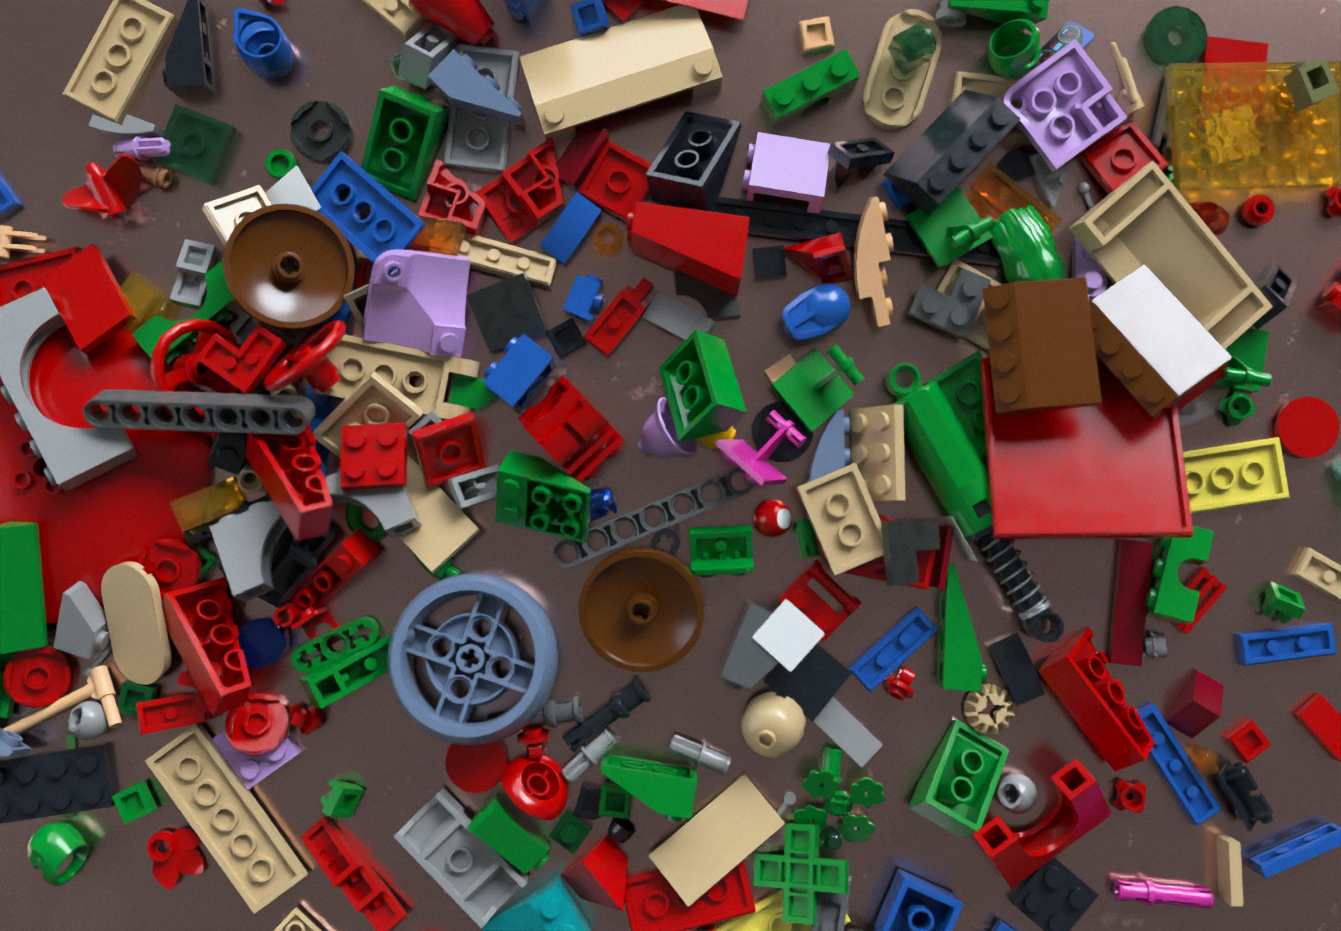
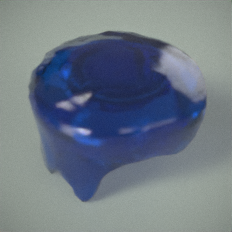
M610 487L591 489L588 523L606 516L609 511L617 513V507Z
M273 617L256 618L243 625L239 629L238 641L240 649L244 652L246 664L252 668L260 669L276 662L289 649L290 635L287 627H281L282 624L277 626L273 621Z

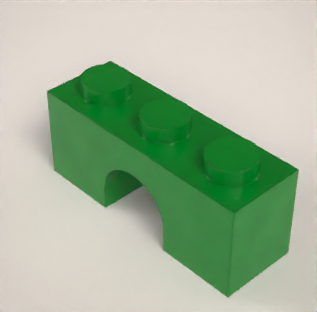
M844 49L763 90L761 104L775 129L802 115L803 110L812 103L825 97L830 101L855 88L860 74L847 49Z
M1193 526L1194 535L1190 538H1161L1160 546L1164 547L1162 559H1156L1153 568V576L1157 577L1155 587L1149 589L1145 606L1150 607L1149 616L1182 625L1193 623L1200 592L1188 589L1181 584L1178 579V568L1181 563H1191L1199 566L1206 563L1215 531Z

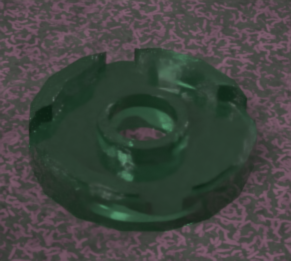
M1173 6L1164 8L1151 18L1143 36L1145 52L1154 63L1159 66L1168 67L1167 69L1170 67L1180 69L1187 67L1201 56L1206 47L1208 34L1205 23L1197 13L1186 7ZM1174 31L1180 34L1182 38L1180 45H1174L1169 41V32Z

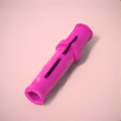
M1115 880L1113 885V894L1116 901L1140 902L1144 906L1166 904L1211 909L1214 901L1210 888L1155 884L1151 880H1143L1142 882Z

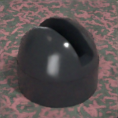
M614 818L608 827L609 838L615 843L627 842L636 831L634 825L628 819Z

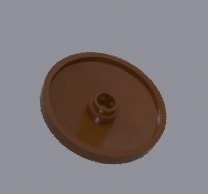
M273 204L251 212L235 226L227 240L223 254L224 280L235 303L252 319L275 329L289 331L304 330L327 321L343 306L346 301L344 295L351 291L354 281L353 254L343 233L326 216L301 205Z
M631 548L610 555L594 568L582 588L578 612L583 634L599 656L610 664L624 670L653 672L674 665L693 648L702 630L705 606L699 583L692 572L680 560L656 549Z

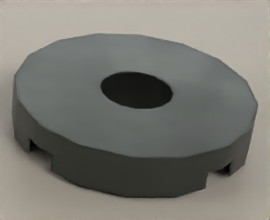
M309 101L299 107L293 115L290 124L292 143L300 154L311 161L319 163L331 162L340 151L345 153L351 144L353 136L352 123L345 111L330 101ZM319 124H326L329 127L328 134L324 138L314 137V129Z

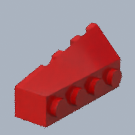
M311 421L304 431L299 434L248 433L245 456L297 541L328 534L333 506L326 478L322 474L320 455H317L315 436L311 432Z
M225 577L168 592L165 594L162 603L167 631L213 716L243 706L252 686L244 652L240 649L238 641L239 631L237 625L234 624L232 616L233 607L231 599H228Z
M1087 627L1050 654L1038 671L1045 683L1052 688L1061 700L1064 708L1071 713L1080 725L1083 733L1089 737L1099 750L1102 758L1116 772L1145 761L1155 742L1135 707L1126 704L1124 687L1119 679L1113 681L1104 665L1109 661L1103 650L1097 652L1090 640L1095 636L1090 627Z

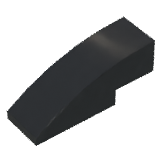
M330 521L328 534L299 541L295 539L291 532L271 563L274 590L262 594L258 598L277 608L283 607L316 568L318 557L335 538V523Z

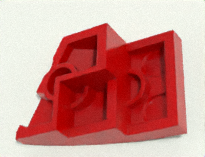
M552 138L527 153V157L501 172L499 178L475 192L486 202V213L509 245L526 236L563 205L559 171L554 151L555 145Z
M437 159L429 176L427 191L417 215L426 226L409 246V249L414 251H430L438 225L479 236L486 202L476 193L471 192L467 184L460 178L457 179L445 168L444 163Z

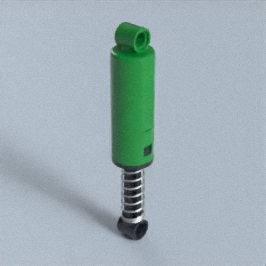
M902 363L895 366L888 372L885 381L887 390L899 400L892 405H903L904 439L948 516L953 517L967 543L981 540L984 545L981 551L986 550L990 559L987 562L993 561L997 568L994 570V573L999 572L1003 579L1000 581V584L1005 583L1009 589L1006 595L1012 594L1016 601L1013 603V606H1019L1021 612L1018 616L1021 620H1025V629L1029 636L1044 643L1057 641L1064 632L1063 620L1058 614L1052 612L1050 608L1051 602H1049V599H1046L1047 595L1039 593L1040 583L1033 582L1034 573L1026 570L1028 562L1019 558L1021 550L1014 549L1013 544L1015 540L993 539L988 471L939 385L936 382H931L922 386L919 370L910 363ZM904 372L909 376L910 385L908 388L898 386L896 383L897 373ZM1043 618H1048L1050 629L1047 633L1041 634L1038 630V624Z

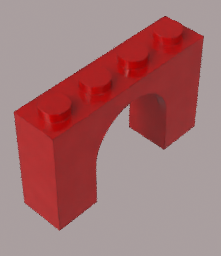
M1077 758L1051 776L1058 791V801L1052 812L1038 825L1023 832L1013 833L998 815L973 834L991 864L1011 889L1112 815L1098 782Z

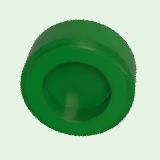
M285 149L273 150L265 160L266 171L277 181L283 178L295 166L299 167L296 157Z

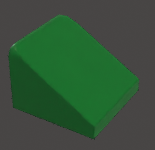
M602 783L599 816L630 819L633 811L634 796L617 783Z

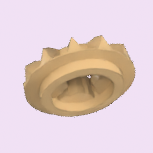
M982 684L981 691H970L966 697L964 714L967 722L976 731L983 734H998V732L1009 727V723L1014 717V702L1011 700L1008 692L994 684ZM987 700L993 705L1001 706L997 708L998 710L993 711V719L988 714L978 713L987 707Z

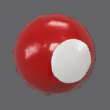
M774 498L764 500L754 510V526L765 537H780L787 533L791 527V510L781 500Z

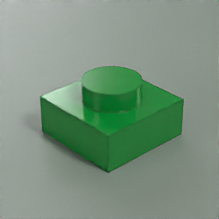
M145 780L112 796L124 824L158 809Z

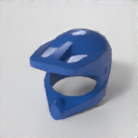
M236 8L233 14L234 34L232 35V40L241 59L253 72L261 77L274 79L286 75L293 65L294 52L282 28L270 16L244 8Z
M835 284L815 285L799 294L783 309L781 314L785 324L784 331L786 334L793 336L795 340L828 336L839 329L847 320L850 313V301L845 291Z

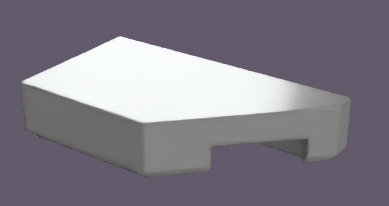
M1036 153L1029 156L1036 173L1033 178L1049 211L1056 206L1057 198L1065 183L1068 171L1064 164L1052 172L1041 155Z

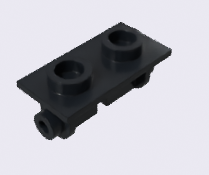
M1226 761L1216 777L1221 790L1227 794L1237 818L1243 822L1248 832L1252 830L1259 820L1261 824L1271 822L1273 820V810L1270 808L1262 793L1250 794V791L1258 789V785L1248 767L1243 766L1241 762L1231 765L1230 761Z

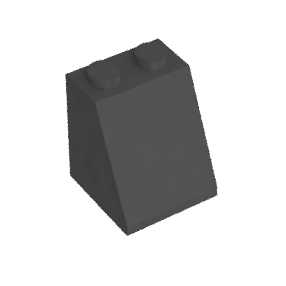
M746 601L718 669L725 685L740 691L743 686L751 689L779 663L777 659L752 638L774 613L773 611Z

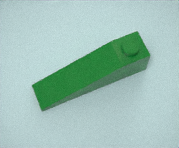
M949 563L945 589H941L937 686L943 690L981 691V683H985L987 677L986 665L982 664L981 653L955 564Z

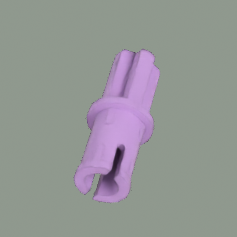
M139 135L134 139H117L113 144V152H124L117 153L115 155L117 158L122 154H128L133 158L146 161L150 157L169 155L171 143L162 137L147 138L146 136Z

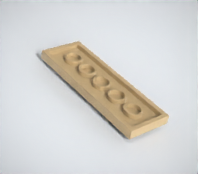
M201 723L194 724L145 760L254 914L308 874L254 796L245 788Z

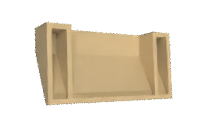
M678 5L519 57L546 140L552 138L554 143L575 136V126L690 90L692 98L722 88L723 76L697 9Z
M1154 161L1149 162L1069 228L1114 284L1145 264L1224 349L1231 345L1273 307Z

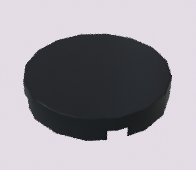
M776 401L765 406L756 415L752 424V440L756 450L759 451L777 433L778 430L766 421L767 416H770L769 413L775 410L786 421L791 420L795 424L794 428L807 438L806 442H802L804 444L797 448L795 444L785 437L769 457V460L774 462H790L799 458L809 448L813 432H808L783 401Z

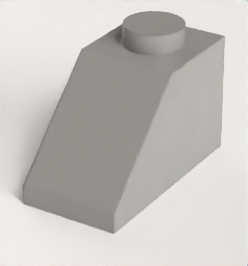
M430 22L404 44L398 76L408 80L410 84L416 87L426 89L431 85L428 75L452 51L459 37L436 23Z
M78 581L62 595L53 648L89 660L97 652L106 648L110 636L105 611L87 584Z

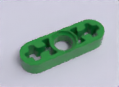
M362 616L300 644L292 654V664L299 672H313L372 645L379 635V625L375 619L369 616ZM361 624H363L364 628L370 627L372 629L369 633V638L366 639L364 635H360L354 638L352 642L355 645L351 646L350 636L359 631ZM330 637H340L344 641L345 647L341 652H332L328 648L327 641ZM317 643H320L322 653L316 655L312 659L311 664L308 661L302 662L300 660L304 650L307 654L316 652L319 649Z

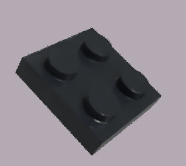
M1054 857L1025 878L1008 900L1044 931H1070L1099 895Z

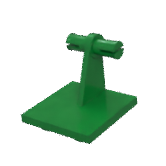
M957 187L929 217L921 209L906 216L910 226L939 269L993 238L988 230L995 227L994 220L989 215L981 220L960 187Z
M1248 328L1225 350L1232 356V359L1226 363L1227 367H1224L1222 371V378L1213 385L1252 392H1260L1261 386L1269 387L1272 375L1263 373L1269 331Z
M837 343L826 351L838 365L836 368L833 369L815 347L770 385L809 433L813 432L855 395L838 375L839 373L843 372L854 386L865 378L853 365L855 362L851 356L848 358L838 347Z

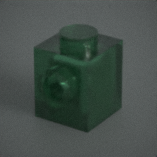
M921 21L893 36L888 51L902 76L931 59L936 50V40L933 33L929 29H925Z

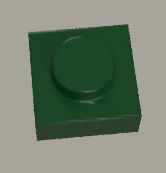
M132 681L122 682L117 706L119 714L138 717L136 703L155 700L158 686L142 685Z
M567 808L549 833V837L574 855L593 826L581 817L573 815L574 812Z

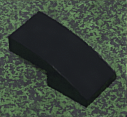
M1018 633L989 645L988 648L1002 674V681L1016 707L1045 694L1038 674Z

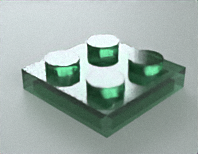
M175 104L162 137L171 143L169 147L170 154L154 157L153 161L174 171L215 185L237 129L233 125Z

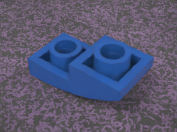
M576 191L541 241L540 247L565 264L602 209Z

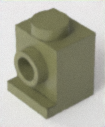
M1325 57L1311 63L1310 58L1300 61L1290 67L1292 73L1284 76L1296 105L1292 107L1294 113L1340 92Z

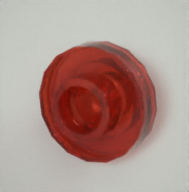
M1211 201L1189 204L1215 236L1221 235L1227 230L1230 215L1224 208Z

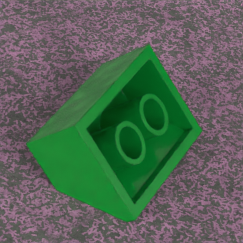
M695 330L659 367L678 441L685 442L727 431L747 413L724 339Z

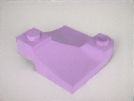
M1076 39L1016 82L1001 99L1003 103L1021 118L1015 126L1022 130L1052 172L1056 171L1128 118L1109 92L1113 88ZM1011 101H1018L1020 109H1015L1011 105Z
M389 250L382 253L375 260L371 272L362 329L363 340L410 347L429 352L430 355L461 358L466 332L465 305L471 260L463 256L414 250ZM397 266L398 268L391 275L388 274L390 267Z

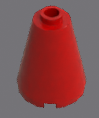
M409 0L408 5L414 11L474 47L479 44L483 47L486 46L496 34L492 30L495 23L480 0Z

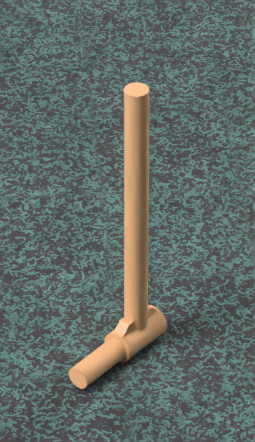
M98 666L90 670L87 685L3 728V730L12 731L19 735L91 696L102 702L109 728L113 729L121 726L123 723L114 698L116 693L108 667Z

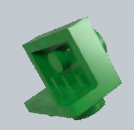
M751 525L689 528L691 572L694 576L703 578L721 574L742 576L746 573L754 572Z

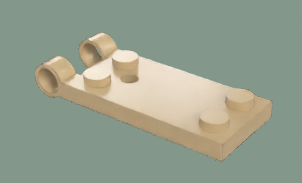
M344 335L339 344L327 355L338 368L337 373L341 376L340 379L323 393L317 388L315 389V393L346 399L374 370L423 410L422 415H427L433 410L439 418L448 420L471 411V408L444 403L449 374H462L477 378L480 363L457 357L430 355L429 352L389 343L366 341L360 337ZM412 376H419L422 383L419 387H412L410 385V378Z

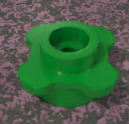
M1241 389L1234 390L1229 398L1221 399L1218 402V409L1224 411L1228 417L1227 422L1232 426L1239 425L1242 419L1253 416L1256 411L1252 400ZM1235 405L1239 406L1238 410L1234 409Z

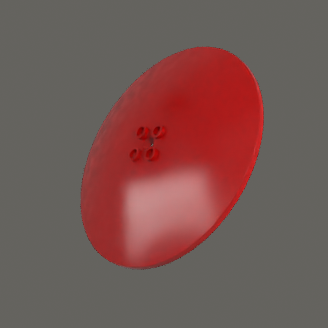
M65 325L52 333L42 343L33 358L29 374L31 395L40 413L49 420L72 428H96L85 420L83 407L101 391L107 389L155 391L150 374L151 358L131 335L132 333L123 328L88 354H85L78 349L68 327ZM164 364V374L173 371V365ZM0 377V387H2L4 383ZM0 389V524L9 521L38 523L46 623H58L62 595L78 581L87 584L105 611L101 583L104 574L109 568L122 562H136L144 548L152 542L164 538H176L188 543L184 530L195 527L203 522L211 495L213 466L206 464L211 439L200 431L124 428L139 456L66 492L58 484L53 486L47 476L41 474L39 466L44 458H38L29 444V441L34 440L29 430L23 431L14 415L19 412L15 403L9 404ZM100 404L101 408L108 412L105 406ZM132 405L133 409L140 413L139 409Z

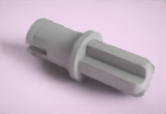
M605 728L586 747H581L582 751L562 769V774L569 782H575L592 765L598 766V761L619 742Z
M674 735L669 744L668 751L670 753L694 762L695 767L701 765L721 773V775H725L731 762V756L706 747L704 742L700 745L681 736Z

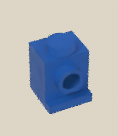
M586 274L585 278L577 275L564 304V313L593 325L595 318L591 314L592 311L598 312L603 302L604 295L600 293L604 281L590 274Z

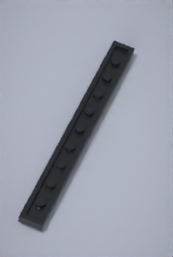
M719 196L709 211L750 217L748 234L810 241L841 232L844 246L854 247L861 219L860 214L820 210V213L807 212L808 208ZM891 218L883 221L885 233H891L894 253L931 257L908 221ZM991 240L958 258L964 262L1003 266L1002 259Z

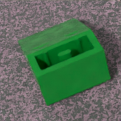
M510 450L497 470L495 522L586 543L591 489L541 457Z

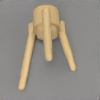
M1111 42L1110 48L1125 89L1113 96L1116 103L1125 115L1128 116L1145 105L1136 89L1127 59L1121 56L1117 44Z

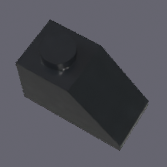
M1274 262L1254 282L1273 306L1253 324L1257 330L1288 307L1298 284L1277 262Z

